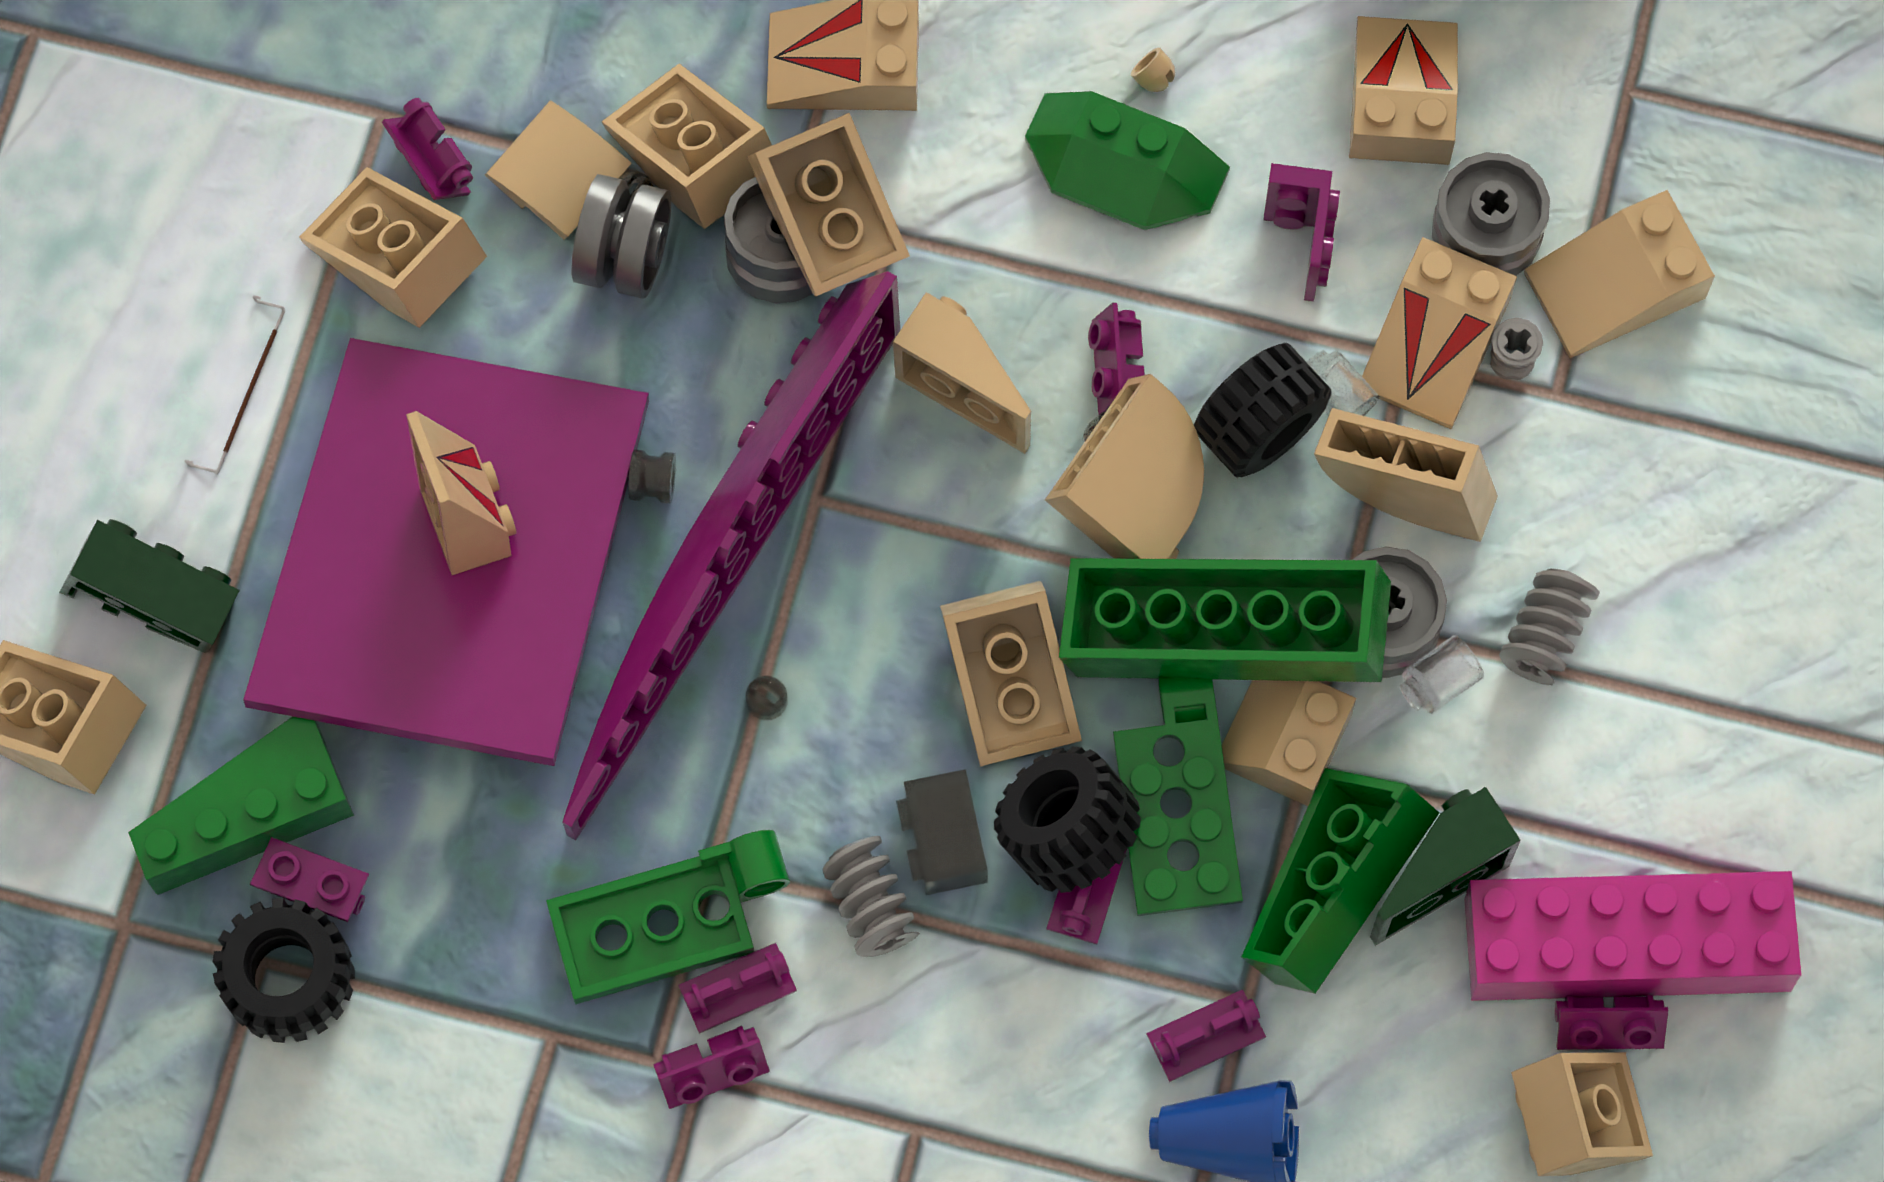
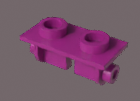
M414 98L404 105L403 110L406 113L404 117L384 119L381 122L394 140L396 148L404 155L420 179L423 188L429 192L433 200L468 196L471 193L467 184L473 179L470 173L472 165L466 160L452 138H444L438 144L437 140L446 129L434 113L430 103L422 102L420 98Z
M1115 302L1111 303L1092 320L1088 332L1089 346L1094 350L1095 371L1092 377V393L1097 398L1098 416L1105 414L1128 379L1145 375L1143 365H1132L1126 362V358L1139 360L1143 357L1141 321L1136 319V314L1132 310L1118 311V304Z
M271 837L250 882V886L292 902L295 899L306 902L311 909L317 907L327 915L348 922L351 914L358 915L363 907L365 895H362L361 892L369 877V873Z
M1123 861L1112 866L1109 869L1111 873L1102 880L1100 877L1094 879L1091 886L1083 889L1075 886L1072 892L1064 893L1058 890L1046 929L1097 945Z
M776 943L678 985L699 1034L797 991L789 973L790 970Z
M1243 989L1146 1033L1169 1082L1266 1038L1258 1021L1260 1018L1259 1011L1252 998L1247 999Z
M1566 995L1565 1001H1555V1021L1558 1022L1556 1048L1557 1050L1664 1049L1668 1007H1664L1663 1000H1654L1653 995H1646V997H1614L1613 1008L1604 1007L1603 997H1572V995Z
M741 1025L736 1029L707 1039L712 1055L702 1058L697 1043L669 1054L661 1055L663 1060L654 1063L653 1066L669 1109L682 1104L698 1102L709 1094L734 1085L746 1084L755 1077L770 1072L754 1027L744 1030Z

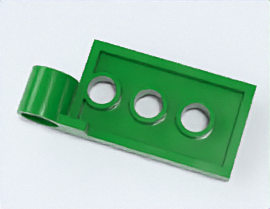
M1158 677L1164 725L1113 731L1118 776L1134 794L1133 796L1140 806L1137 814L1141 817L1140 827L1134 831L1137 838L1134 845L1128 847L1137 916L1242 903V889L1213 680L1204 678ZM1174 738L1183 746L1184 757L1178 764L1164 766L1155 759L1153 749L1161 739ZM1175 789L1185 792L1191 800L1189 813L1182 818L1168 817L1160 806L1161 798L1166 792ZM1177 842H1188L1197 849L1199 859L1192 869L1180 871L1170 865L1167 853L1170 847Z
M760 830L747 833L729 842L698 850L699 856L546 900L575 1005L755 952L741 903L775 893L790 884L776 832L773 830ZM711 895L722 896L730 904L728 913L723 918L715 921L705 919L699 912L701 902ZM659 910L672 911L678 917L676 929L665 936L656 935L648 928L650 917ZM619 925L626 930L627 939L622 947L609 951L598 945L597 936L605 926Z

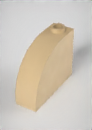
M1151 374L1128 379L1045 501L1113 558L1176 559L1179 554V549L1176 546L1187 532L1195 517L1204 483V463L1200 440L1184 406L1168 388Z
M1332 408L1314 453L1322 470L1341 488L1361 501L1416 525L1481 542L1498 495L1479 445Z

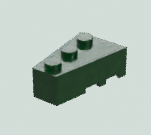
M97 519L59 593L74 599L79 590L103 602L104 604L101 609L107 613L118 617L120 611L146 623L145 627L148 630L206 653L213 645L240 591L230 585L231 578L211 567L204 566L200 571L182 562L184 555L168 545L156 543L155 547H152L136 539L137 532L122 522L109 519L106 524Z

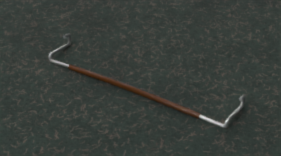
M253 295L255 302L280 308L282 312L270 335L246 392L217 470L195 465L193 461L185 460L188 466L215 474L219 473L277 334V329L285 313L283 306L260 301L261 297Z

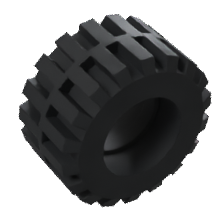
M1278 344L1256 354L1225 379L1202 406L1194 427L1198 437L1235 477H1245L1266 468L1292 448L1320 418L1329 402L1332 391L1290 344Z
M1075 746L1068 751L1064 748L1053 750L1050 756L1045 757L1041 755L1034 759V764L1027 769L1023 767L1016 774L1017 779L1013 783H1008L1002 792L1005 797L997 803L995 809L998 817L994 820V830L998 834L996 838L1000 845L1037 885L1040 884L1044 890L1051 892L1058 888L1061 893L1072 892L1075 886H1079L1081 889L1091 886L1094 879L1100 877L1102 880L1110 874L1109 869L1116 863L1120 864L1127 856L1124 853L1126 849L1134 845L1137 838L1134 831L1140 827L1141 817L1137 814L1140 806L1133 796L1134 794L1096 752L1091 749L1085 751L1082 747Z
M284 898L272 899V907L264 908L261 901L251 905L250 908L253 914L246 919L240 913L231 920L235 929L231 933L223 930L218 939L223 947L221 951H214L212 962L217 968V972L213 973L215 986L220 991V998L234 1018L242 1026L248 1027L252 1034L263 1038L264 1035H269L273 1042L285 1043V1037L292 1036L296 1042L307 1040L306 1032L315 1029L319 1035L328 1029L324 1022L330 1016L338 1020L344 1010L340 1004L343 999L350 1001L353 992L349 983L350 979H355V967L350 960L352 955L348 945L334 922L331 923L326 914L317 907L314 911L311 910L306 902L295 899L293 905H288ZM295 945L306 948L312 953V972L306 983L297 991L285 996H269L257 989L255 985L257 968L262 959L274 949Z

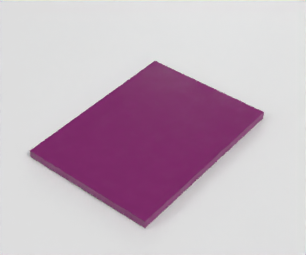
M350 338L244 695L245 707L555 766L649 405V393ZM415 411L421 413L474 444L482 463L491 461L500 487V491L493 492L498 507L505 504L508 505L516 528V534L509 536L510 557L455 575L451 574L419 489L406 414Z

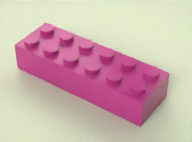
M1792 871L1470 880L1464 898L1471 1001L1565 998L1566 995H1572V997H1630L1646 995L1792 992L1801 976Z

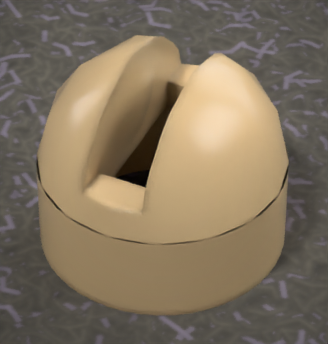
M1158 47L1146 54L1136 64L1131 72V76L1147 91L1160 92L1168 87V82L1174 80L1175 67L1170 58Z

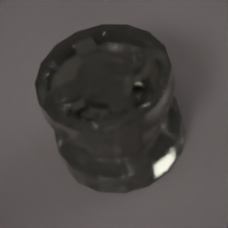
M633 450L629 471V500L641 501L647 496L656 497L660 503H672L676 476V454L674 452H664L660 456H649L645 450Z

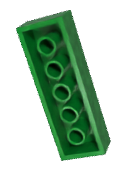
M1070 558L1059 658L1076 677L1158 679V677H1185L1212 680L1382 682L1391 581L1377 560Z

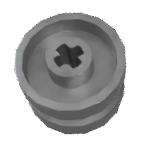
M1485 152L1465 158L1448 172L1439 189L1437 205L1433 215V241L1517 276L1532 264L1542 244L1544 231L1549 220L1550 197L1543 179L1528 163L1509 154Z
M597 174L586 195L578 222L572 254L571 275L573 282L602 288L613 275L618 293L646 298L652 289L664 253L671 216L672 198L670 191L641 185L630 199L626 180Z
M756 177L744 182L730 197L724 215L727 268L740 288L754 298L772 303L796 302L812 295L813 293L766 203Z
M1381 547L1364 551L1352 560H1377L1391 581L1388 610L1390 615H1388L1382 677L1389 678L1407 674L1428 659L1438 642L1447 604L1442 579L1428 561L1409 550Z

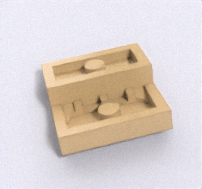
M550 100L487 171L485 176L520 208L528 207L564 240L578 226L586 195L597 174L619 179L632 163L591 128Z

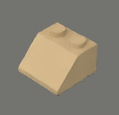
M1252 680L1222 743L1225 769L1308 806L1325 768H1328L1350 721L1356 698L1319 681Z
M1626 1052L1559 1053L1511 1072L1516 1089V1102L1522 1112L1529 1139L1530 1156L1535 1163L1538 1176L1574 1175L1643 1160L1653 1156Z

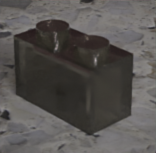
M966 769L903 782L905 798L896 800L901 830L912 829L916 847L915 849L906 850L912 881L923 880L925 895L988 883V870Z

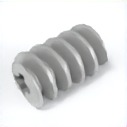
M1551 568L1536 573L1533 580L1535 589L1528 591L1524 600L1527 607L1519 610L1516 617L1518 625L1511 627L1508 634L1510 643L1503 645L1499 654L1501 661L1508 669L1528 680L1545 685H1553L1555 683L1553 678L1547 673L1548 670L1564 672L1567 664L1555 655L1556 652L1572 654L1575 648L1574 644L1564 637L1565 633L1579 636L1583 631V627L1572 619L1573 615L1582 618L1590 616L1592 610L1581 601V598L1595 600L1600 594V591L1595 586L1576 574L1566 570Z
M880 836L863 838L841 847L829 857V861L826 862L822 869L826 879L836 880L830 888L832 896L836 899H844L838 909L841 917L852 918L846 928L849 936L860 938L854 946L857 955L862 957H873L889 953L906 945L920 934L918 932L904 933L903 928L914 919L912 912L896 914L895 908L906 900L905 894L888 895L887 889L898 881L897 875L888 874L880 876L879 870L890 862L889 856L871 855V851L882 843Z

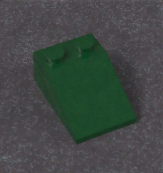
M1486 787L1474 794H1471L1469 789L1462 790L1441 805L1444 811L1436 819L1378 911L1370 935L1375 946L1466 893L1470 880H1488L1510 867L1521 840Z

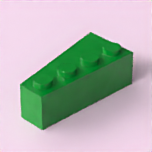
M292 716L129 831L128 834L147 882L155 893L159 895L265 852L271 837L287 843L352 817L354 813L317 721Z
M1325 768L1241 958L1274 984L1316 994L1440 812L1408 784Z

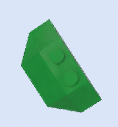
M1093 91L1045 93L1025 135V141L1032 151L1052 194L1143 230L1179 222L1195 215L1198 217L1210 214L1230 171L1229 165L1186 128Z

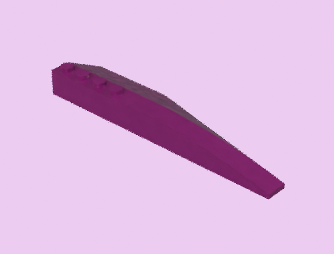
M887 271L847 284L838 299L831 296L827 300L818 317V323L821 325L813 338L810 340L805 337L800 342L791 360V364L794 365L793 369L785 381L781 379L776 380L769 390L764 405L767 406L766 411L758 423L752 420L743 430L737 447L740 448L739 453L683 541L658 587L616 675L591 737L562 821L567 836L577 840L891 348L894 339L900 332L897 276Z

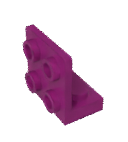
M1271 163L1263 220L1273 221L1276 226L1284 229H1300L1303 226L1313 227L1304 300L1314 302L1316 287H1327L1340 190L1330 189L1333 171Z

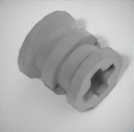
M1522 318L1507 319L1500 323L1494 330L1491 341V368L1495 374L1506 380H1521L1528 376L1533 370L1535 361L1541 354L1543 346L1542 334L1537 326L1529 320ZM1518 347H1520L1521 349L1524 350V352L1522 353L1521 351L1516 350V349H1517ZM1506 348H1508V349H1510V350H1512V351H1513V350H1516V351H1514V352H1512V353L1510 354L1509 352L1506 351Z

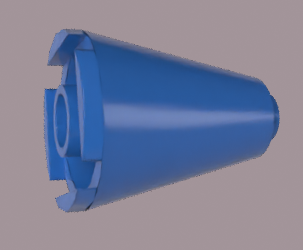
M1279 1080L1162 1106L1159 1117H1151L1150 1148L1151 1150H1159L1162 1161L1247 1182H1295L1299 1155V1126H1294L1293 1115L1288 1113V1109H1298L1295 1086L1292 1080Z

